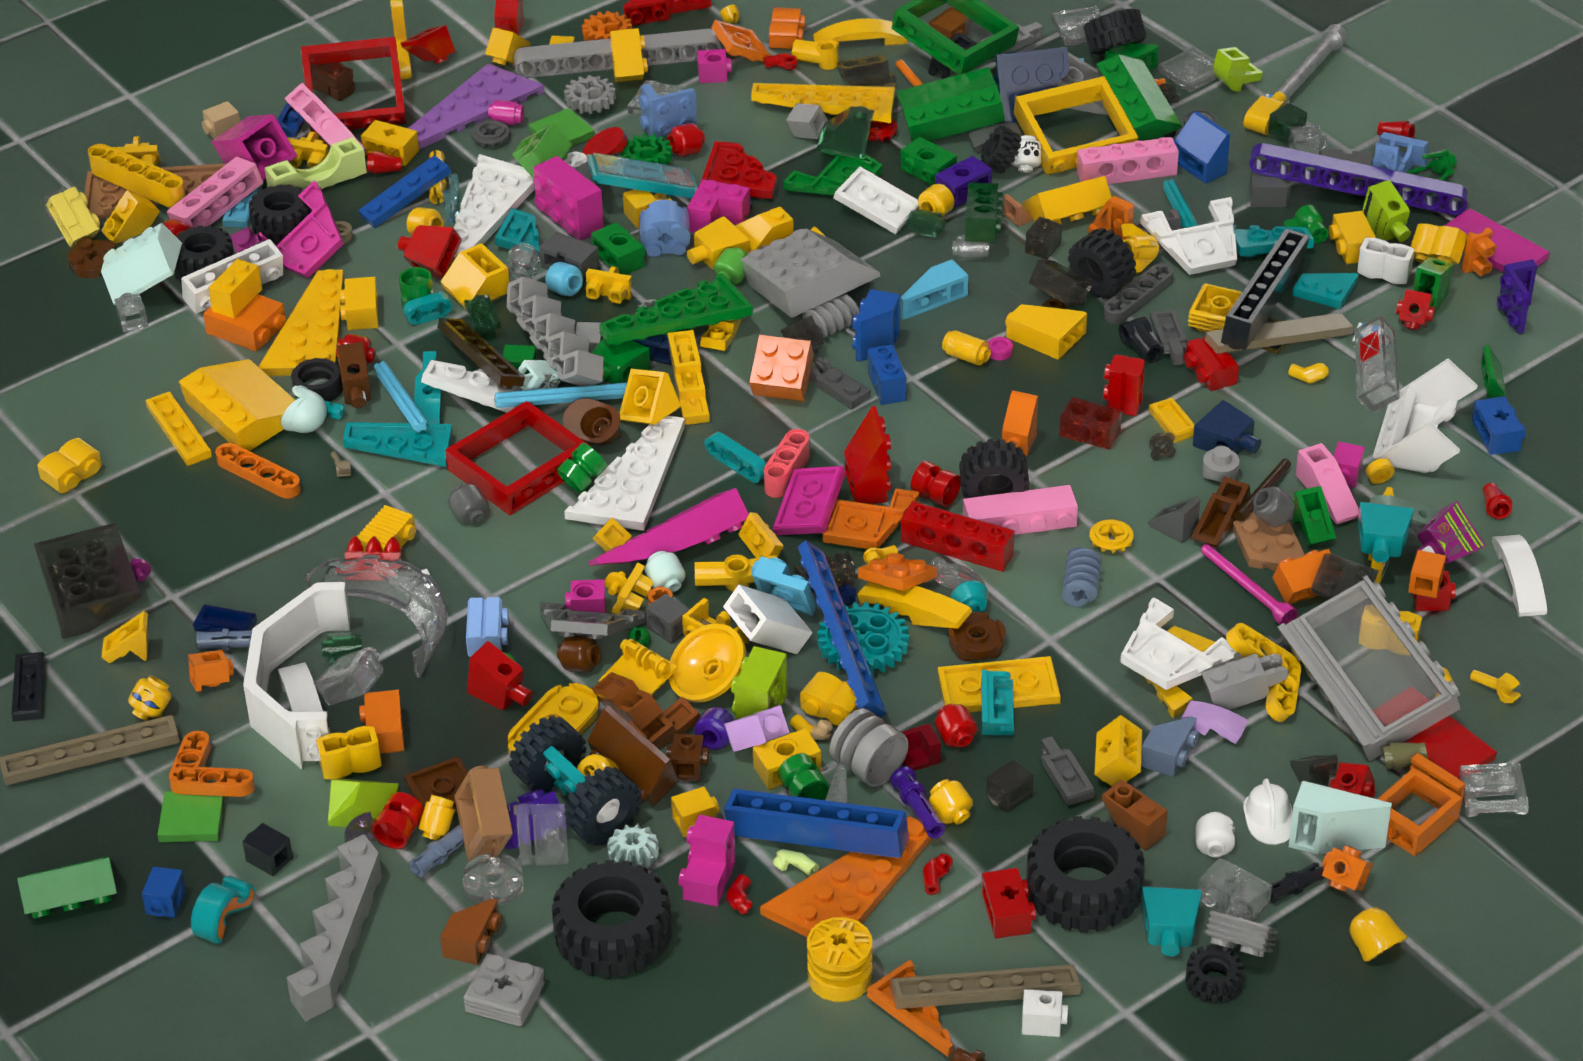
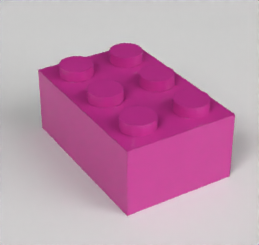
M558 156L533 167V184L536 194L535 205L540 211H543L555 223H558L578 240H583L591 236L592 232L604 228L600 188Z

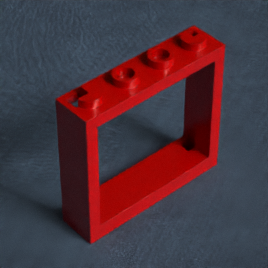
M396 37L301 46L305 86L312 93L310 65L391 57L397 107L333 114L349 131L357 128L367 129L375 120L392 125L406 123ZM310 126V131H311V132H316V131Z
M526 401L445 449L447 470L464 483L478 486L487 500L510 516L565 482L558 475L556 469L566 459L572 460V452L582 442H586ZM527 426L564 451L508 486H505L471 461Z

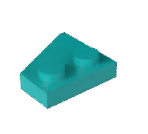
M1304 273L1293 287L1292 296L1341 310L1358 282V274Z

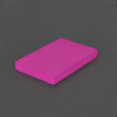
M844 467L794 469L773 526L774 533L776 535L825 533L846 474Z

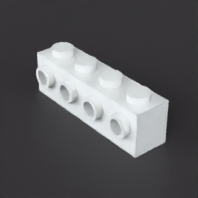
M269 239L182 277V298L195 314L211 307L208 287L236 259L259 265L261 284L274 281L283 276L282 253Z

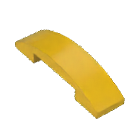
M881 19L843 21L825 27L813 34L814 42H819L823 39H833L837 41L838 49L840 41L883 38L885 45L908 44L906 38L891 29L893 22Z

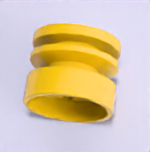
M833 917L821 921L811 929L807 937L808 983L813 992L826 1000L848 1002L859 998L868 991V987L872 983V936L867 927L859 921L846 917Z

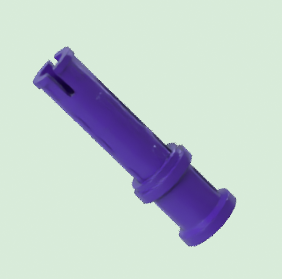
M901 767L894 771L891 775L890 783L894 789L900 792V799L903 804L913 809L930 838L942 836L945 832L943 829L945 825L926 799V789L922 783L916 781V774L913 769Z

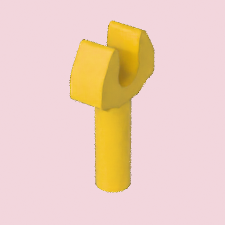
M1473 670L1470 675L1472 681L1497 690L1499 699L1503 703H1513L1521 697L1520 693L1512 691L1520 685V682L1509 673L1503 674L1500 678H1495L1478 670Z

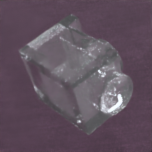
M124 293L120 298L114 299L123 333L148 327L145 306L139 293ZM139 314V319L126 321L125 316Z

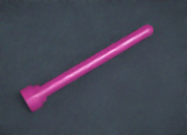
M1210 545L1202 546V554L1272 611L1274 620L1279 625L1283 623L1286 625L1297 619L1298 610L1291 604L1279 603Z

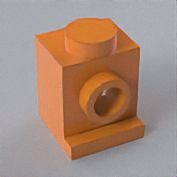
M222 650L188 655L189 679L196 692L202 691L201 686L203 685L215 687L223 682H230L229 676L234 674L233 663L231 659H227Z

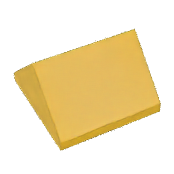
M631 369L619 412L621 421L655 425L681 407L668 373Z

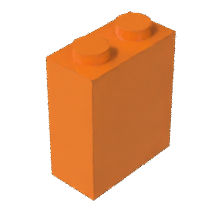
M259 294L235 318L213 312L212 306L203 313L206 334L255 352L282 329L286 323L283 303Z

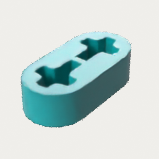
M436 292L409 301L405 304L403 313L410 324L420 325L447 316L451 312L453 304L445 293Z

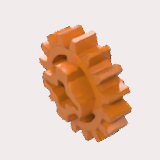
M607 11L606 14L597 12L598 15L589 16L590 20H584L582 35L583 39L588 41L610 39V31L632 29L631 20L626 19L625 14L619 16V12L611 13Z

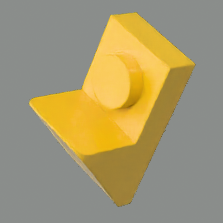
M145 611L141 612L104 637L101 658L110 664L119 657H124L130 650L144 661H147L149 642L148 613Z

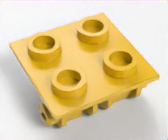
M624 639L620 645L623 655L599 679V682L609 673L613 672L633 680L640 690L653 695L678 669V666L635 640Z

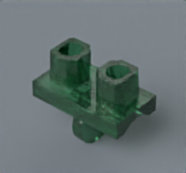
M476 295L472 300H464L465 309L475 331L485 340L495 338V329L501 328V322L489 295Z

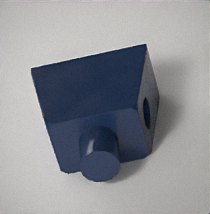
M1224 400L1194 425L1193 446L1204 451H1210L1217 446H1226L1237 455L1243 449L1255 454L1261 446V439L1253 436L1254 420Z

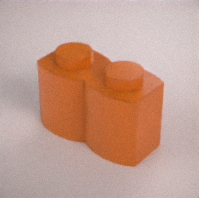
M773 8L769 30V48L792 49L796 39L803 40L806 15H802V8Z

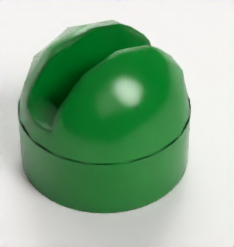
M634 627L630 630L628 640L633 639L646 648L650 647L651 636L645 627Z

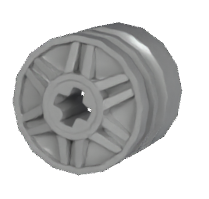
M865 708L855 710L848 715L838 726L830 743L831 758L836 763L841 764L846 770L852 771L857 778L872 787L883 785L890 780L894 771L901 767L908 751L907 737L892 725L885 724L882 718L877 717L875 713Z

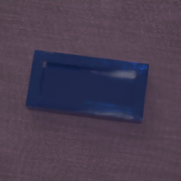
M204 604L193 622L194 630L201 632H222V629L250 631L255 626L257 617L255 613Z

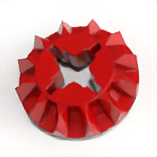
M863 119L859 123V133L863 135L864 139L870 138L872 142L875 140L882 142L883 139L890 140L897 132V123L894 119H891V123Z

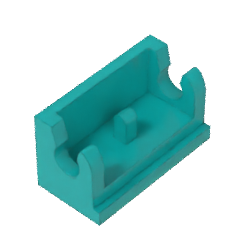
M981 671L982 735H1014L1013 679H1010V672Z

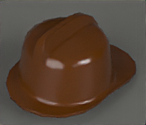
M583 398L571 403L564 412V427L582 440L596 445H606L615 440V438L620 439L621 437L619 432L620 414L611 405Z

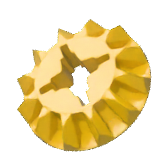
M1112 519L1097 522L1092 526L1089 534V540L1092 541L1093 547H1100L1101 552L1109 550L1113 554L1116 550L1124 552L1126 547H1131L1134 538L1133 530L1128 524ZM1109 533H1112L1114 540L1109 539Z

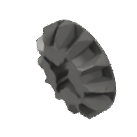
M491 120L477 124L472 129L471 134L475 144H482L483 147H494V145L501 146L503 142L509 140L510 129L503 122Z

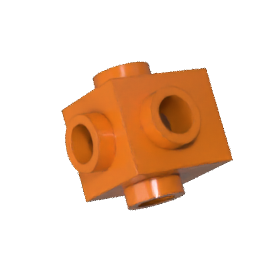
M1345 845L1343 849L1333 847L1332 852L1328 851L1323 859L1322 868L1324 871L1322 876L1330 879L1329 885L1346 892L1348 887L1355 891H1363L1374 863L1360 857L1362 851Z

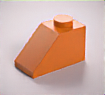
M1012 390L1002 429V439L1005 440V443L1010 441L1015 443V447H1020L1023 450V454L1028 456L1037 436L1038 396Z

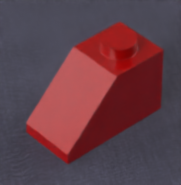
M496 0L494 12L495 28L519 35L524 25L523 0Z
M447 25L429 28L400 43L403 49L424 62L434 60L435 63H440L448 59L447 55L455 52Z

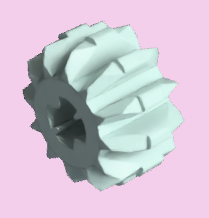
M625 824L623 830L615 829L613 836L609 837L608 856L609 860H614V863H622L623 860L631 862L632 866L635 867L639 864L645 868L652 869L654 861L658 860V839L656 834H652L649 827L641 829L639 824H637L635 827L630 828Z

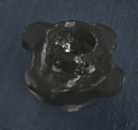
M1164 83L1158 86L1169 104L1179 102L1180 97L1176 95L1177 89L1174 85Z
M1157 433L1150 438L1149 447L1152 450L1150 456L1153 460H1159L1165 456L1173 457L1175 455L1176 449L1173 446L1175 435L1173 433Z

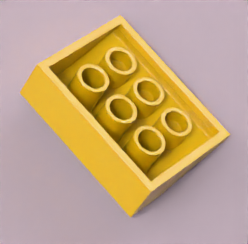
M250 359L201 367L179 381L186 403L229 443L236 444L248 451H251L283 430L281 425L282 416L289 405L295 401L292 396Z

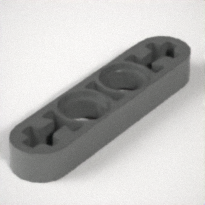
M1164 263L1153 265L1104 304V319L1114 324L1125 321L1172 284L1173 268ZM1141 286H1150L1152 288H1142ZM1126 298H1134L1136 300L1131 301L1126 300Z

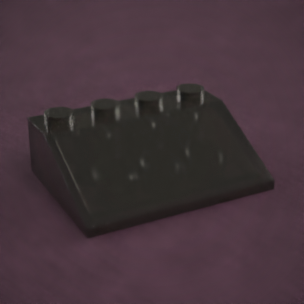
M116 523L34 543L40 572L62 639L91 632L141 598V593Z

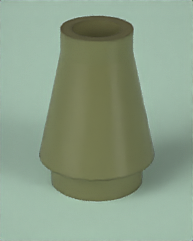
M1389 742V745L1382 746L1386 769L1394 768V771L1412 765L1411 758L1417 753L1427 758L1425 742Z

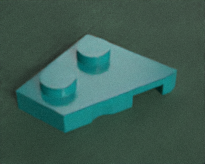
M511 208L495 237L494 245L540 259L541 246H539L538 241L539 233L536 228L535 215Z

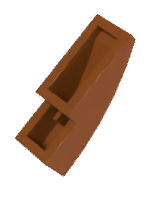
M613 672L609 673L592 688L593 692L597 695V699L605 706L609 705L627 722L631 720L640 730H643L663 712L650 693L640 690L633 680Z

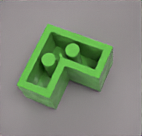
M553 123L523 139L512 155L530 176L534 178V166L555 156L565 160L568 157L567 151L572 144Z

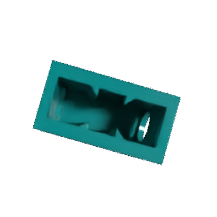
M1360 502L1358 533L1361 551L1366 554H1372L1373 559L1381 563L1386 562L1389 556L1400 557L1411 532L1414 508Z
M1143 887L1141 913L1147 942L1150 945L1161 946V952L1166 956H1176L1180 952V947L1192 946L1200 915L1202 890Z

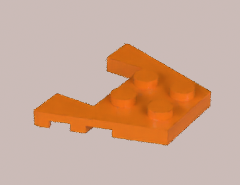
M895 488L890 507L836 500L826 532L822 533L823 542L863 549L870 547L879 548L901 523V518L911 502L919 503V492Z

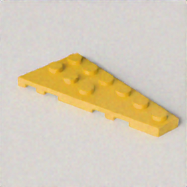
M753 83L751 91V101L761 104L768 103L793 108L796 103L820 105L823 112L830 115H843L891 123L895 98V87Z

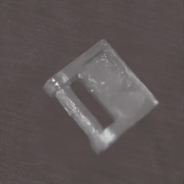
M1520 763L1460 766V780L1465 783L1464 800L1467 817L1477 816L1478 813L1516 811L1517 814H1528V798ZM1515 795V800H1476V796Z
M564 804L513 805L514 815H517L520 856L517 857V866L569 864ZM529 815H533L535 856L532 855Z

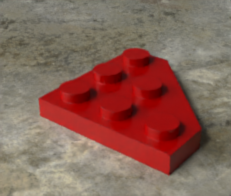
M714 142L701 181L703 179L714 180L716 182L749 187L750 197L760 199L773 198L777 186L776 175L765 171L763 164L753 155L748 156L739 143Z

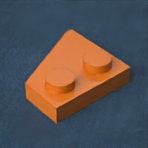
M1113 195L1097 214L1094 222L1089 225L1087 232L1090 233L1095 229L1105 228L1107 231H1114L1115 235L1118 234L1122 237V240L1127 239L1128 237H1123L1121 225L1133 224L1134 204Z

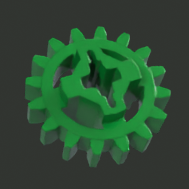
M645 133L642 134V137L633 135V140L627 139V144L620 153V157L667 165V163L672 161V146H670L669 140L664 141L663 136L656 138L655 134L646 136Z

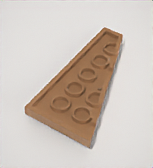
M226 164L159 168L180 176L183 179L185 195L187 196ZM87 171L84 192L88 201L87 208L98 219L110 217L127 189L97 177L91 171ZM150 200L154 205L159 204L153 200Z

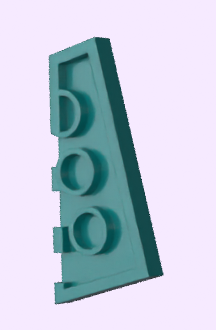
M347 422L343 436L344 448L447 467L445 449L451 445L453 429L452 424H427L426 430L416 432L410 423Z

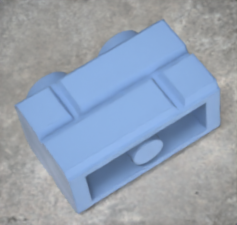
M487 597L486 599L470 598L468 600L466 644L469 657L487 641L491 642L501 651L502 645H508L507 628H503V625L509 624L508 608H503L500 597Z

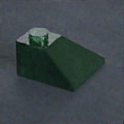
M850 106L824 123L816 151L864 159L871 138L874 110H869L863 106Z

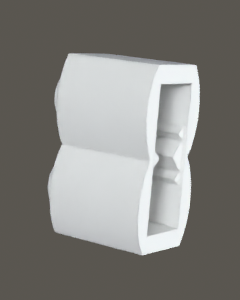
M1365 238L1360 247L1357 272L1371 279L1383 278L1392 284H1407L1412 272L1415 249L1403 244H1390L1377 238Z

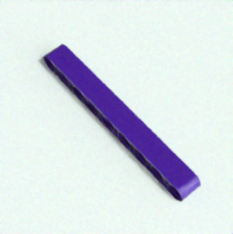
M1266 143L1256 144L1251 150L1249 166L1257 174L1365 197L1368 187L1390 180L1408 206L1450 215H1460L1467 208L1468 192L1460 184ZM1262 156L1265 157L1266 160L1260 161L1256 157ZM1280 162H1289L1291 165L1284 166ZM1305 167H1313L1315 170L1308 171ZM1337 172L1339 175L1332 176L1329 173ZM1355 177H1361V178H1363L1364 180H1362V181H1356V180H1354L1353 178H1355ZM1409 187L1412 191H1404L1402 188ZM1432 192L1437 195L1432 197L1428 196L1427 193ZM1452 198H1459V199H1461V201L1455 202V201H1452L1451 199H1452Z

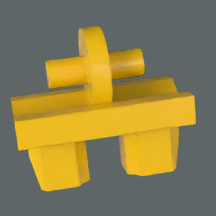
M310 132L307 138L301 137L300 140L288 138L297 154L294 159L289 161L293 167L298 168L302 160H308V167L313 168L319 165L329 153L328 145L325 144L324 140H319L317 132Z
M134 136L133 143L125 144V147H113L154 166L161 164L158 146L141 143L139 136Z
M611 266L609 272L588 268L586 272V296L595 300L600 295L608 296L611 302L619 304L624 299L631 300L633 296L631 291L632 276L619 274L618 267Z
M637 563L628 579L623 571L618 573L611 572L607 575L605 585L608 588V593L610 595L619 594L618 600L611 610L612 613L619 614L622 609H640L644 598L634 594L633 591L647 597L653 585L652 580L642 574L644 565Z

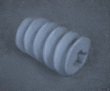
M1082 547L1072 548L1068 551L1062 598L1066 604L1072 607L1084 606L1086 603L1095 600L1098 595L1102 559L1096 551Z

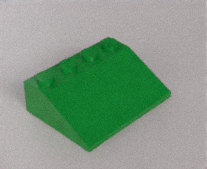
M989 67L896 91L911 142L918 137L927 141H933L1005 121L1002 100Z

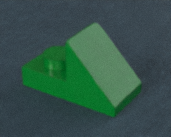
M1317 486L1294 492L1295 508L1293 522L1294 524L1301 523L1307 546L1336 539L1322 487Z

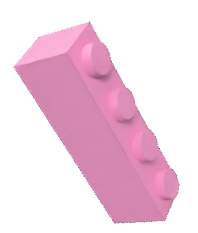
M1070 485L963 499V516L1014 530V535L1077 527L1078 505Z

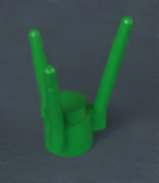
M1444 149L1439 152L1423 154V159L1433 158L1426 167L1419 166L1408 171V174H1416L1432 168L1435 173L1443 174L1438 180L1445 181L1454 174L1453 168L1456 167L1457 160L1451 151Z

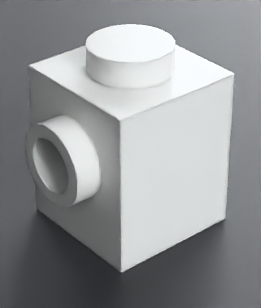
M1024 989L1023 1035L1060 1037V1025L1067 1024L1068 1005H1062V992Z

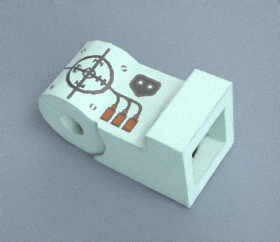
M524 360L518 369L525 376L523 387H521L522 390L557 388L561 382L557 376L559 372L556 368H552L546 360ZM528 369L530 373L524 375V373Z

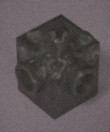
M812 315L780 330L784 338L811 341L814 354L818 352L816 347L824 344L822 331L815 324Z

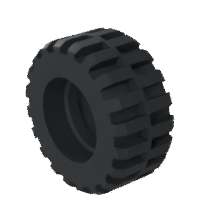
M1075 816L1073 820L1069 821L1065 818L1057 821L1055 826L1051 824L1043 829L1042 834L1039 833L1032 841V846L1027 854L1026 880L1029 889L1028 898L1030 902L1034 903L1035 910L1041 916L1046 915V920L1052 924L1059 923L1063 929L1070 931L1071 928L1079 929V932H1088V929H1096V932L1102 931L1108 925L1114 927L1120 924L1122 918H1129L1141 901L1144 878L1143 852L1140 850V845L1136 839L1130 838V833L1124 828L1118 829L1114 822L1109 820L1103 822L1100 821L1099 817L1092 816L1091 819ZM1087 867L1099 870L1107 876L1096 880H1079L1063 872L1073 868Z
M605 860L603 864L594 862L588 864V868L584 870L579 868L574 871L572 878L567 877L561 883L560 888L554 895V903L552 904L554 937L562 957L569 960V964L576 969L583 968V972L593 976L594 973H598L604 978H610V975L618 974L619 977L628 976V972L631 971L638 973L645 969L647 963L651 965L659 959V954H663L666 950L672 933L670 898L668 897L665 885L660 882V878L653 872L648 874V869L639 864L635 867L632 866L631 862L623 860L622 863H614V860ZM612 911L625 912L634 916V918L625 923L613 926L599 925L589 921L599 914Z

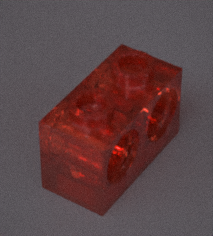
M1072 397L1060 415L1059 436L1109 450L1121 431L1122 411Z

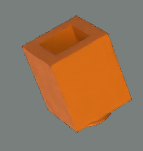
M1418 550L1411 571L1408 593L1437 598L1443 578L1446 555Z

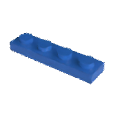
M432 156L359 209L358 212L361 218L373 228L378 227L451 173L450 168L438 157Z

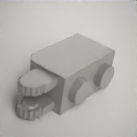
M1274 653L1270 656L1258 658L1257 654H1253L1201 672L1210 704L1232 710L1265 698L1270 692V686L1285 681L1289 676L1286 667L1281 666L1283 664L1281 656Z

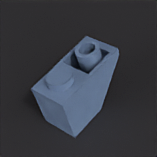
M1191 716L1153 726L1142 745L1141 767L1174 777L1178 768L1185 766L1190 747L1194 748L1199 738V731H1196L1197 718Z

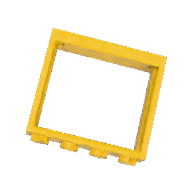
M1105 76L1017 96L1015 99L1013 114L1025 136H1034L1041 143V166L1046 175L1077 168V150L1138 141L1134 128ZM1101 100L1120 136L1053 152L1034 116Z

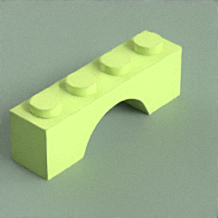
M354 137L332 144L327 157L313 168L297 169L287 160L265 167L267 187L282 184L293 185V187L298 186L302 190H305L313 181L322 189L367 173L364 149Z

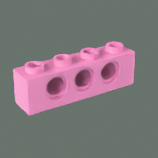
M1172 137L1077 150L1076 174L1080 182L1106 176L1108 184L1177 175L1179 151Z
M235 157L167 210L169 219L180 220L192 228L210 226L263 184L256 163Z

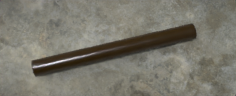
M1282 459L1235 512L1234 516L1238 521H1243L1253 510L1255 495L1264 488L1274 486L1290 468L1291 462L1288 459Z

